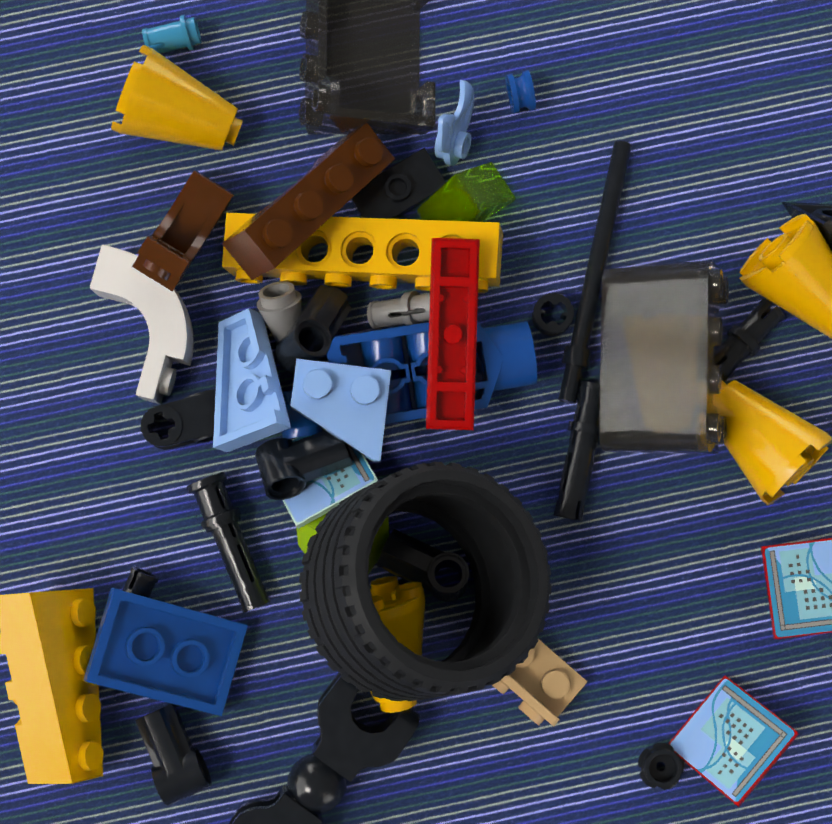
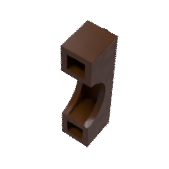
M363 124L339 140L313 163L314 166L301 179L250 218L222 243L223 246L251 280L265 274L285 260L395 158L369 124Z

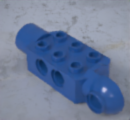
M477 321L474 410L487 408L493 391L537 384L535 348L527 321L482 328ZM429 322L333 338L327 352L329 363L391 370L385 424L426 418ZM292 390L282 392L291 428L281 432L282 438L289 439L309 436L323 431L320 425L291 408Z

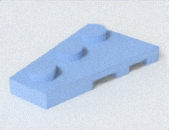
M250 308L226 318L218 324L213 448L230 452L291 428L264 319L259 312Z

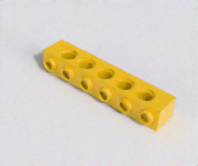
M226 213L224 241L255 214ZM331 217L276 268L251 280L224 246L222 267L233 276H236V281L248 284L263 283V277L280 278V281L291 282L294 286L307 285V279L325 280L324 284L327 286L339 288L351 287L352 281L370 282L369 286L376 289H396L397 283H415V289L430 291L431 239H480L478 293H487L488 287H500L503 231L498 222ZM320 243L328 245L327 254L322 260L309 262L308 255L313 246ZM363 245L372 246L373 255L370 260L363 264L353 263L352 257L358 247ZM406 247L419 249V256L413 264L408 266L397 264V257L402 249Z

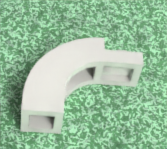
M102 245L90 289L99 297L132 305L143 314L148 325L150 339L136 396L145 401L161 404L163 396H169L175 384L176 369L171 368L173 362L191 366L194 341L188 310L176 289L172 292L132 267L138 257L137 255Z

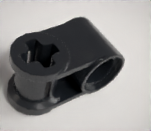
M216 389L198 392L181 400L150 408L141 420V432L144 438L150 444L162 450H172L194 443L213 441ZM163 417L170 423H175V427L168 430L169 437L166 439L153 432V429L160 426L159 419Z

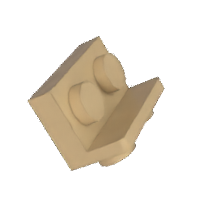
M538 639L536 646L529 650L526 660L523 663L516 664L515 671L503 677L501 681L492 686L503 695L510 688L523 700L518 708L538 726L545 719L554 727L560 720L558 716L588 681Z

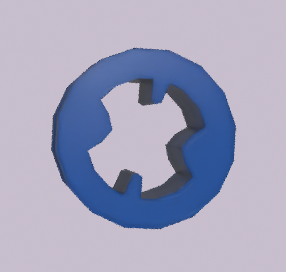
M529 70L522 71L520 77H514L512 73L506 74V90L512 113H519L522 107L528 108L529 111L536 110L535 91Z

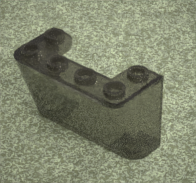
M306 0V11L302 13L300 21V36L306 39V54H303L299 68L300 80L305 82V98H302L300 103L299 122L301 125H305L309 135H348L365 123L369 124L376 135H423L435 127V82L427 81L419 88L420 9L430 0Z
M713 260L605 269L602 279L599 437L601 449L604 452L718 454V444H726V416H720L717 407L713 405V394H720L722 388L721 365H714V346H721L723 334L722 318L714 317V313H719L720 304H728L729 281L728 276H723L722 269H719Z

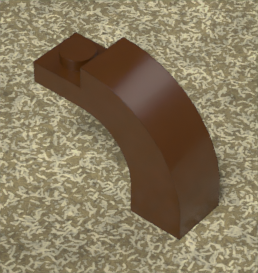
M194 170L153 234L146 237L137 252L139 256L132 267L173 292L228 207L234 194Z

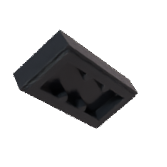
M423 148L377 175L350 200L361 218L397 219L446 190L448 184L426 149Z

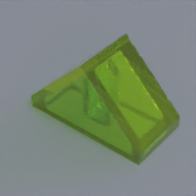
M489 162L455 174L417 209V212L422 220L483 222L514 202L516 197L493 163Z

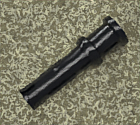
M220 472L192 483L186 489L188 494H194L204 518L201 522L203 530L206 529L207 533L212 532L244 613L262 606L271 600L265 591L237 522L241 520V511L233 506L224 484L227 477L225 472Z

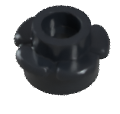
M655 743L653 748L644 749L639 756L638 766L642 770L640 777L651 788L658 786L666 790L674 787L679 782L681 773L684 771V761L677 756L678 753L674 752L671 745ZM658 762L665 764V768L661 771L656 767Z

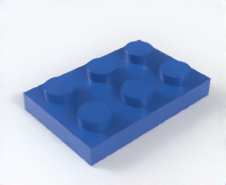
M111 588L83 680L88 683L222 716L248 625Z

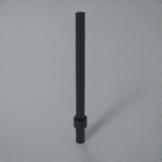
M625 141L614 142L570 345L565 346L561 364L565 366L558 400L565 403L576 404L583 370H588L592 351L588 349L632 147L630 143Z

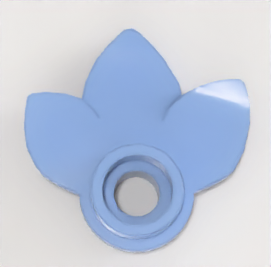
M460 80V97L454 115L442 114L438 118L435 156L444 159V163L450 166H455L459 159H465L471 145V134L466 131L474 107V91L471 84L465 80Z

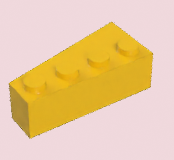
M93 588L0 595V654H6L11 680L5 682L8 699L13 700L18 706L20 719L15 724L28 784H74L103 776L104 753L101 739L99 685L83 680L96 639V608L94 605Z

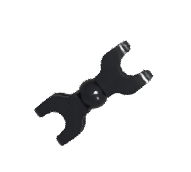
M339 672L318 699L317 714L320 735L312 746V754L302 757L293 765L288 775L287 786L283 785L274 797L256 799L242 804L228 824H321L322 813L332 810L341 802L346 792L347 780L351 782L362 769L381 767L394 762L398 758L419 725V713L410 708L393 713L380 725L367 726L359 723L351 714V705L359 690L352 683L344 681Z

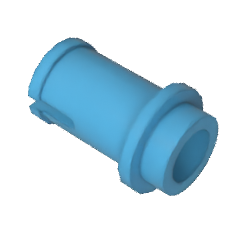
M181 15L180 21L142 29L145 45L153 48L160 54L188 47L189 51L194 50V45L202 43L195 17L187 19L185 15Z

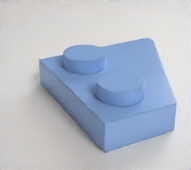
M296 358L291 408L307 419L314 421L339 440L349 444L372 462H380L391 370Z

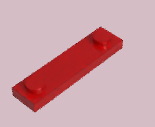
M431 239L426 429L474 430L480 239Z

